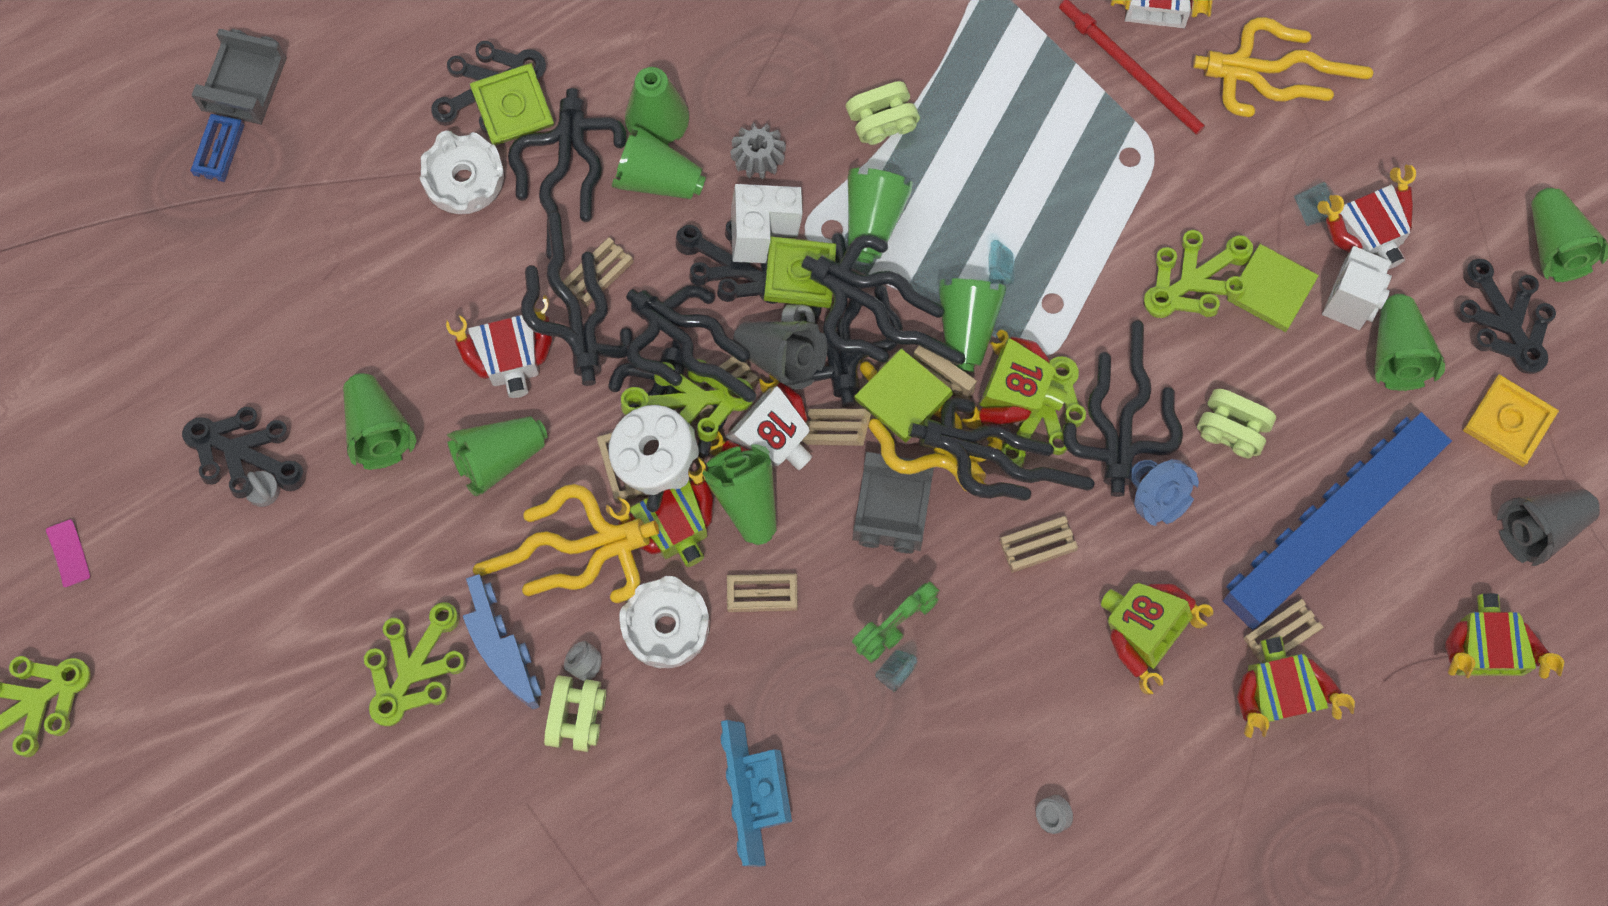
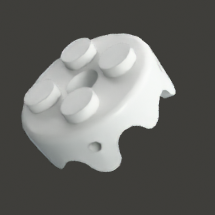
M443 131L437 135L434 145L421 156V177L419 179L425 193L438 208L454 214H470L485 208L497 197L502 188L504 169L496 146L494 144L491 145L479 134L472 132L467 136H457L451 131ZM461 170H468L472 173L470 178L463 182L456 181L454 177Z
M649 405L635 409L622 418L611 435L609 442L611 466L616 475L630 488L632 487L645 494L656 495L667 489H680L688 483L689 467L692 461L699 455L694 434L695 430L679 413L666 406ZM650 440H658L659 447L657 451L652 455H644L643 449L645 444Z
M664 576L659 580L639 585L635 589V595L620 610V626L623 639L629 651L646 665L656 668L682 666L699 654L707 641L710 620L705 602L697 591L685 585L676 577ZM664 616L672 617L676 621L674 630L667 634L660 633L656 629L657 621Z

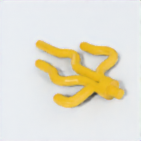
M1266 17L1252 19L1243 27L1241 46L1236 53L1223 54L1222 52L1209 51L1207 57L1195 55L1193 61V68L1203 69L1204 76L1224 78L1223 104L1232 114L1242 117H1252L1255 114V107L1239 103L1236 100L1237 80L1249 82L1260 94L1273 101L1286 102L1295 98L1330 101L1334 97V92L1331 89L1323 87L1293 85L1284 89H1278L1271 86L1257 72L1280 73L1296 63H1305L1319 72L1338 76L1370 79L1374 74L1373 69L1370 67L1328 61L1316 53L1307 50L1292 51L1276 61L1249 58L1253 50L1254 34L1259 30L1268 31L1279 39L1291 42L1308 43L1311 40L1310 32L1285 27L1276 20Z
M868 361L860 364V371L869 382L878 372ZM942 406L934 414L940 418ZM955 412V428L962 429V421ZM871 419L869 421L868 427L881 445V456L892 470L900 474L910 475L933 467L944 468L952 473L960 484L957 475L956 459L948 451L935 448L933 449L935 451L934 454L924 455L911 461L903 460L896 455L894 440L881 421L878 419ZM993 437L986 438L989 442L988 446L1001 451L1003 446L1002 440ZM969 455L973 478L979 483L985 484L986 473L978 463L986 459Z
M577 484L565 485L556 490L547 502L526 509L523 514L525 521L534 522L557 512L566 500L577 498L582 502L591 525L598 533L571 541L552 532H537L527 537L518 549L475 564L473 573L474 575L480 574V576H485L527 560L538 547L543 545L551 546L567 554L583 553L602 546L594 552L587 568L582 574L578 576L562 573L549 575L524 584L522 592L526 596H533L558 587L569 590L583 589L594 582L606 560L618 555L627 582L624 587L611 592L610 600L614 603H621L635 595V589L641 582L631 551L649 545V537L659 534V527L655 520L644 524L640 518L621 525L610 524L603 518L597 500L591 491Z

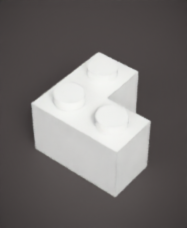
M735 184L731 205L733 262L766 263L770 236L798 237L803 214L801 187Z
M1353 246L1344 260L1322 315L1357 330L1361 329L1366 320L1372 322L1378 309H1382L1390 292L1387 290L1392 275L1387 274L1391 261Z

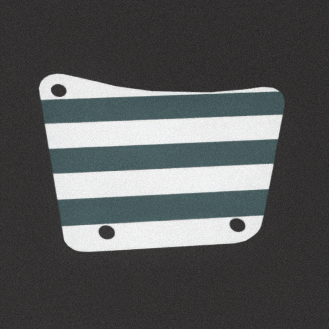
M971 0L940 66L914 103L920 116L916 128L906 134L897 133L891 135L869 161L859 169L858 174H867L868 168L898 174L905 177V185L912 181L913 187L912 193L889 239L888 250L882 254L880 259H874L872 264L856 261L853 269L866 275L880 271L899 273L908 280L914 291L940 304L938 286L941 279H945L947 285H951L952 278L991 282L990 289L998 290L999 284L1005 285L1006 294L992 336L998 338L996 333L999 330H1004L1009 338L1018 337L1035 341L1046 356L1059 350L1067 338L1151 177L1155 163L1153 145L1148 134L1012 0ZM1125 148L1136 149L1141 157L1139 164L1134 167L1124 166L1119 160L1120 152ZM848 179L814 208L807 217L805 236L808 241L832 243L830 239L822 235L821 227L828 220H836L843 227L842 235L844 236L847 251ZM1050 293L1058 294L1063 299V309L1056 314L1047 313L1041 304L1045 295Z

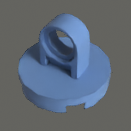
M1171 459L1160 464L1152 460L1138 462L1132 468V483L1137 489L1134 502L1136 511L1142 518L1154 526H1157L1156 523L1160 521L1166 524L1174 522L1186 512L1194 500L1190 494L1193 490V485L1198 488L1197 473L1181 460ZM1149 472L1140 483L1142 475Z

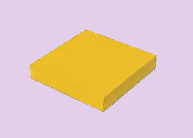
M1499 374L1492 382L1463 431L1521 467H1524L1559 410Z

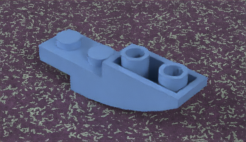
M480 574L466 578L476 611L463 615V619L478 652L491 671L515 697L533 710L539 708L537 697L542 696V691L536 675L531 677L529 675L526 664L531 663L532 660L526 643L519 644L514 634L502 638L508 632L502 615L495 616L492 604L497 602V598L491 582L485 584Z

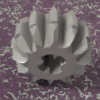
M753 122L750 131L741 127L739 130L740 137H733V149L730 151L731 159L736 161L735 165L738 172L746 170V176L749 179L754 173H759V177L763 180L765 171L775 175L777 165H783L785 161L783 153L786 151L785 142L780 140L781 135L779 131L770 132V126L767 123L762 129H757V125Z

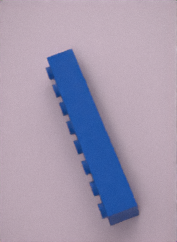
M1422 412L1413 420L1409 417L1404 418L1392 430L1396 436L1390 442L1383 438L1369 452L1373 458L1368 463L1364 464L1360 460L1345 474L1349 480L1342 487L1335 483L1322 496L1326 502L1319 509L1312 505L1299 517L1298 520L1302 523L1300 527L1294 532L1287 528L1274 541L1278 547L1271 554L1264 550L1253 560L1250 565L1254 570L1249 575L1244 577L1240 573L1226 586L1230 592L1223 599V602L1252 631L1452 442Z

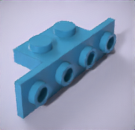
M731 720L721 721V745L726 752L728 766L726 779L731 787L733 799L731 813L737 826L739 839L737 841V852L742 860V866H766L761 829L792 822L781 750L773 749L749 755L744 723Z

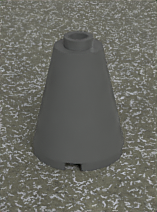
M745 321L738 326L733 336V341L749 351V361L792 389H803L811 385L815 381L811 377L816 370L822 371L827 356V339L825 334L819 331L817 324L809 321Z
M1585 489L1513 498L1502 504L1497 514V521L1502 519L1504 528L1499 531L1501 540L1516 560L1521 563L1528 561L1533 563L1531 566H1537L1548 561L1598 519L1600 514L1599 501Z

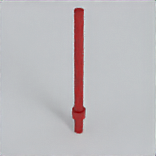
M1064 0L1060 4L1059 9L1075 23L1074 27L1083 36L1088 35L1195 135H1198L1205 128V125L1106 35L1096 25L1097 21L1090 14H1084L1069 0Z

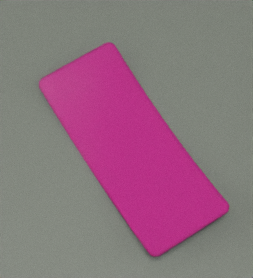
M69 519L46 528L63 587L66 588L89 579L90 573L73 521Z

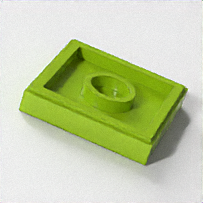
M532 63L470 83V88L492 145L496 146L517 139L522 135L554 126Z
M770 236L764 301L831 308V290L811 280L812 272L802 268L801 265L807 255L816 260L823 255L835 262L836 244Z
M1259 244L1240 276L1246 282V290L1243 297L1240 299H1230L1228 297L1227 301L1287 332L1319 275ZM1235 285L1233 290L1239 291L1241 290V288Z
M900 349L855 395V401L906 443L911 438V436H908L910 424L913 422L923 425L924 421L930 419L953 394L948 386L903 349Z

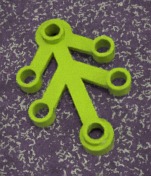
M1197 230L1187 231L1182 241V247L1185 251L1181 280L1170 286L1171 269L1176 265L1177 253L1169 247L1160 249L1156 257V264L1159 267L1157 283L1155 287L1150 288L1146 292L1144 297L1146 310L1156 318H1165L1175 310L1200 313L1205 317L1215 316L1218 313L1220 301L1213 294L1226 295L1230 299H1240L1245 293L1246 282L1238 276L1230 277L1227 281L1211 280L1208 278L1230 263L1237 266L1248 263L1253 252L1252 242L1245 236H1235L1227 242L1226 249L1196 269L1198 251L1202 247L1203 236ZM1195 239L1198 243L1190 244L1187 240ZM1235 246H1243L1245 249L1238 250ZM1168 256L1172 260L1169 262H1165L1161 259V257ZM1237 285L1241 288V290L1234 291L1230 288V286ZM1188 291L1210 293L1202 296L1200 300L1181 297ZM1156 298H1164L1167 301L1160 303L1156 301ZM1212 303L1215 307L1208 309L1203 304Z
M1063 356L1055 357L1050 360V364L1056 369H1066L1068 375L1060 376L1055 370L1050 385L1067 392L1064 401L1066 408L1065 422H1072L1076 427H1079L1084 423L1086 411L1078 404L1073 388L1079 376L1078 367L1070 358ZM1042 404L1039 412L1033 418H1028L1023 422L1017 434L1031 438L1043 418L1049 437L1048 443L1054 447L1053 454L1062 455L1067 451L1066 447L1057 448L1052 442L1055 439L1063 441V432L1056 410ZM1076 411L1081 415V419L1073 420L1070 418L1069 413ZM1004 443L1001 451L1005 454L1008 450L1016 451L1018 457L1011 460L1022 467L1026 456L1025 451L1015 449Z
M697 359L700 362L706 363L704 360ZM662 362L671 367L673 370H675L673 365H671L670 363ZM688 371L690 380L682 376V383L679 386H673L682 393L648 396L643 389L631 387L626 389L621 395V410L627 415L631 411L638 409L629 407L631 404H638L640 407L659 405L670 409L685 407L680 412V415L690 424L707 405L719 404L709 418H703L699 421L697 427L698 437L703 441L710 442L717 437L718 427L732 411L746 410L753 402H746L742 398H734L732 395H735V393L715 379L697 376ZM654 374L657 384L661 386L671 385L660 376ZM737 378L741 382L746 384L748 387L753 389L748 381L742 378ZM705 381L716 390L704 391L693 382L702 383ZM711 427L713 431L709 433L704 432L702 428Z
M438 603L431 609L429 614L431 624L410 658L404 637L406 627L403 622L397 618H390L384 623L383 633L390 640L398 677L391 689L385 671L388 662L387 656L377 648L366 652L364 664L371 670L376 695L369 705V713L377 724L393 726L401 721L405 711L428 704L440 705L447 699V689L439 682L429 683L422 692L405 695L412 683L447 673L459 674L465 669L466 660L457 651L448 652L442 660L424 664L441 634L453 631L459 624V613L450 603ZM443 610L449 612V616L445 621L437 620L439 612ZM392 625H400L398 634H389V629ZM381 655V662L376 666H372L370 664L372 656ZM452 658H460L461 662L458 667H449V661ZM434 688H441L442 694L438 699L430 698V692ZM385 702H392V710L386 714L382 713L381 706Z
M18 656L11 661L9 671L19 679H28L33 676L52 680L40 689L5 684L0 681V698L20 701L0 714V733L27 715L23 733L17 736L12 744L16 754L23 757H31L38 751L39 743L37 738L47 703L58 694L55 713L50 714L45 719L44 728L54 736H62L68 732L70 728L68 718L75 693L85 689L91 677L90 669L85 662L76 658H70L62 661L58 666L34 663L24 656ZM26 662V670L23 673H18V666ZM70 670H75L74 679L67 681V673ZM61 719V727L54 731L52 728L53 722ZM25 740H30L29 749L22 752V743Z

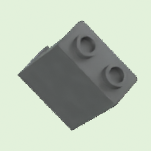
M218 29L216 36L220 41V48L205 86L196 84L192 97L201 111L262 125L287 58L280 44L273 38L267 36L253 37L236 29H231L230 31Z
M866 452L852 540L859 541V545L868 548H878L879 544L892 546L894 551L911 554L914 550L921 551L934 467L915 474H900L892 470L885 463L881 454ZM899 457V458H901V459H903V460H907V461L914 460V459H908V458Z

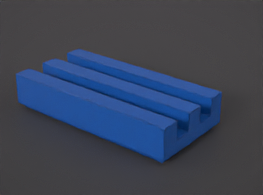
M210 114L190 170L194 176L200 177V175H204L207 179H213L214 177L218 181L225 182L245 126L242 120ZM219 124H222L218 138L215 140V143L213 145V152L210 157L208 166L204 167L217 127Z

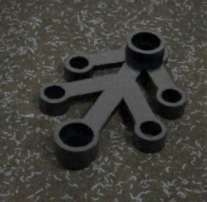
M481 41L475 48L476 57L479 61L483 63L494 61L511 67L505 71L524 66L525 61L532 60L536 64L533 69L537 79L539 80L545 73V59L535 50H523L516 55L495 49L494 45L489 41ZM488 47L492 52L489 56L485 57L479 53L480 49ZM452 56L447 61L449 74L456 78L463 76L478 81L499 74L495 71L468 64L461 56ZM454 62H460L463 68L460 71H453L451 65ZM469 89L452 99L448 97L436 99L431 107L433 119L438 124L444 126L454 123L458 117L459 110L476 102L472 90ZM441 105H448L451 108L448 114H441L438 109ZM480 116V128L483 132L487 133V130L483 125L482 117Z
M730 220L726 224L725 237L730 241L732 247V225ZM685 225L678 230L675 245L680 253L693 255L700 252L723 265L709 268L705 263H694L690 267L689 279L693 284L704 285L710 281L721 280L718 284L717 295L722 301L731 302L736 298L757 295L764 301L767 260L766 263H760L761 272L752 267L750 262H733V256L730 253L705 240L702 237L701 231L696 226ZM696 272H701V273H703L704 275H703V276H698V275H696L695 273H696ZM744 277L751 283L738 285L732 279ZM729 288L732 292H725L723 289ZM765 301V302L770 303V304L779 303V302Z
M1485 259L1472 260L1465 268L1463 278L1469 286L1482 289L1496 315L1480 310L1477 302L1466 300L1458 307L1457 317L1465 323L1474 322L1506 333L1514 343L1497 339V335L1493 330L1485 328L1475 335L1473 339L1474 346L1480 351H1492L1512 358L1515 367L1523 373L1535 374L1542 371L1548 363V353L1542 346L1548 324L1556 317L1555 308L1548 303L1538 305L1532 312L1534 324L1529 338L1522 329L1530 297L1539 288L1538 280L1532 275H1524L1515 284L1516 296L1512 309H1510L1492 279L1494 276L1492 264ZM1476 267H1479L1482 270H1484L1486 274L1478 273ZM1522 283H1528L1531 286V290L1525 289ZM1464 308H1470L1473 311V315H1467L1464 312ZM1539 311L1546 312L1548 319L1541 317ZM1480 336H1486L1490 340V344L1483 343ZM1527 352L1532 353L1536 360H1531L1527 356Z
M243 407L238 410L235 417L217 422H212L210 419L203 417L192 419L184 426L182 437L188 447L198 452L201 463L199 475L205 484H216L222 478V471L219 465L214 462L211 447L224 452L231 477L229 481L231 493L236 498H245L252 492V485L249 478L245 476L241 460L275 475L278 485L285 491H295L304 484L305 474L299 463L295 461L280 462L251 449L268 443L279 444L284 442L288 438L286 424L283 421L274 420L268 423L266 429L234 439L222 436L241 428L243 430H252L258 425L259 418L256 411L251 407ZM245 416H253L250 421H242ZM275 429L283 430L278 435L271 434ZM199 430H205L201 435H194ZM208 470H216L214 475L205 476ZM288 470H295L290 476L283 475ZM239 483L246 484L245 488L241 490L235 489Z

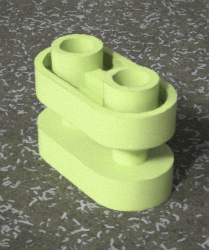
M893 82L854 96L846 103L845 107L852 121H860L856 125L855 130L862 143L875 145L882 142L888 136L897 133L906 134L916 128L920 116L914 104L906 103L910 99V93L904 82Z
M1214 389L1207 403L1214 413H1203L1197 425V429L1201 432V437L1210 443H1222L1233 448L1232 450L1235 454L1244 458L1259 456L1266 443V439L1259 432H1270L1276 421V415L1268 408L1224 389Z
M557 675L546 724L545 746L560 748L563 738L573 739V750L589 752L591 745L597 746L600 724H595L597 710L603 711L606 701V689H601L600 681L586 679L581 690L573 688L572 677ZM570 702L579 704L576 725L566 723Z

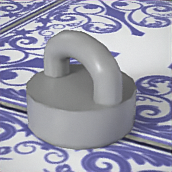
M788 304L783 309L781 321H804L806 315L807 321L815 323V315L807 305Z
M265 471L249 472L247 474L252 485V492L246 498L253 505L266 507L278 498L280 486L273 475Z
M587 641L578 642L566 655L564 668L582 681L586 679L591 680L600 670L602 664L601 654L597 648Z
M1052 795L1038 803L1036 818L1042 829L1048 833L1057 834L1072 825L1073 812L1071 806L1060 795Z

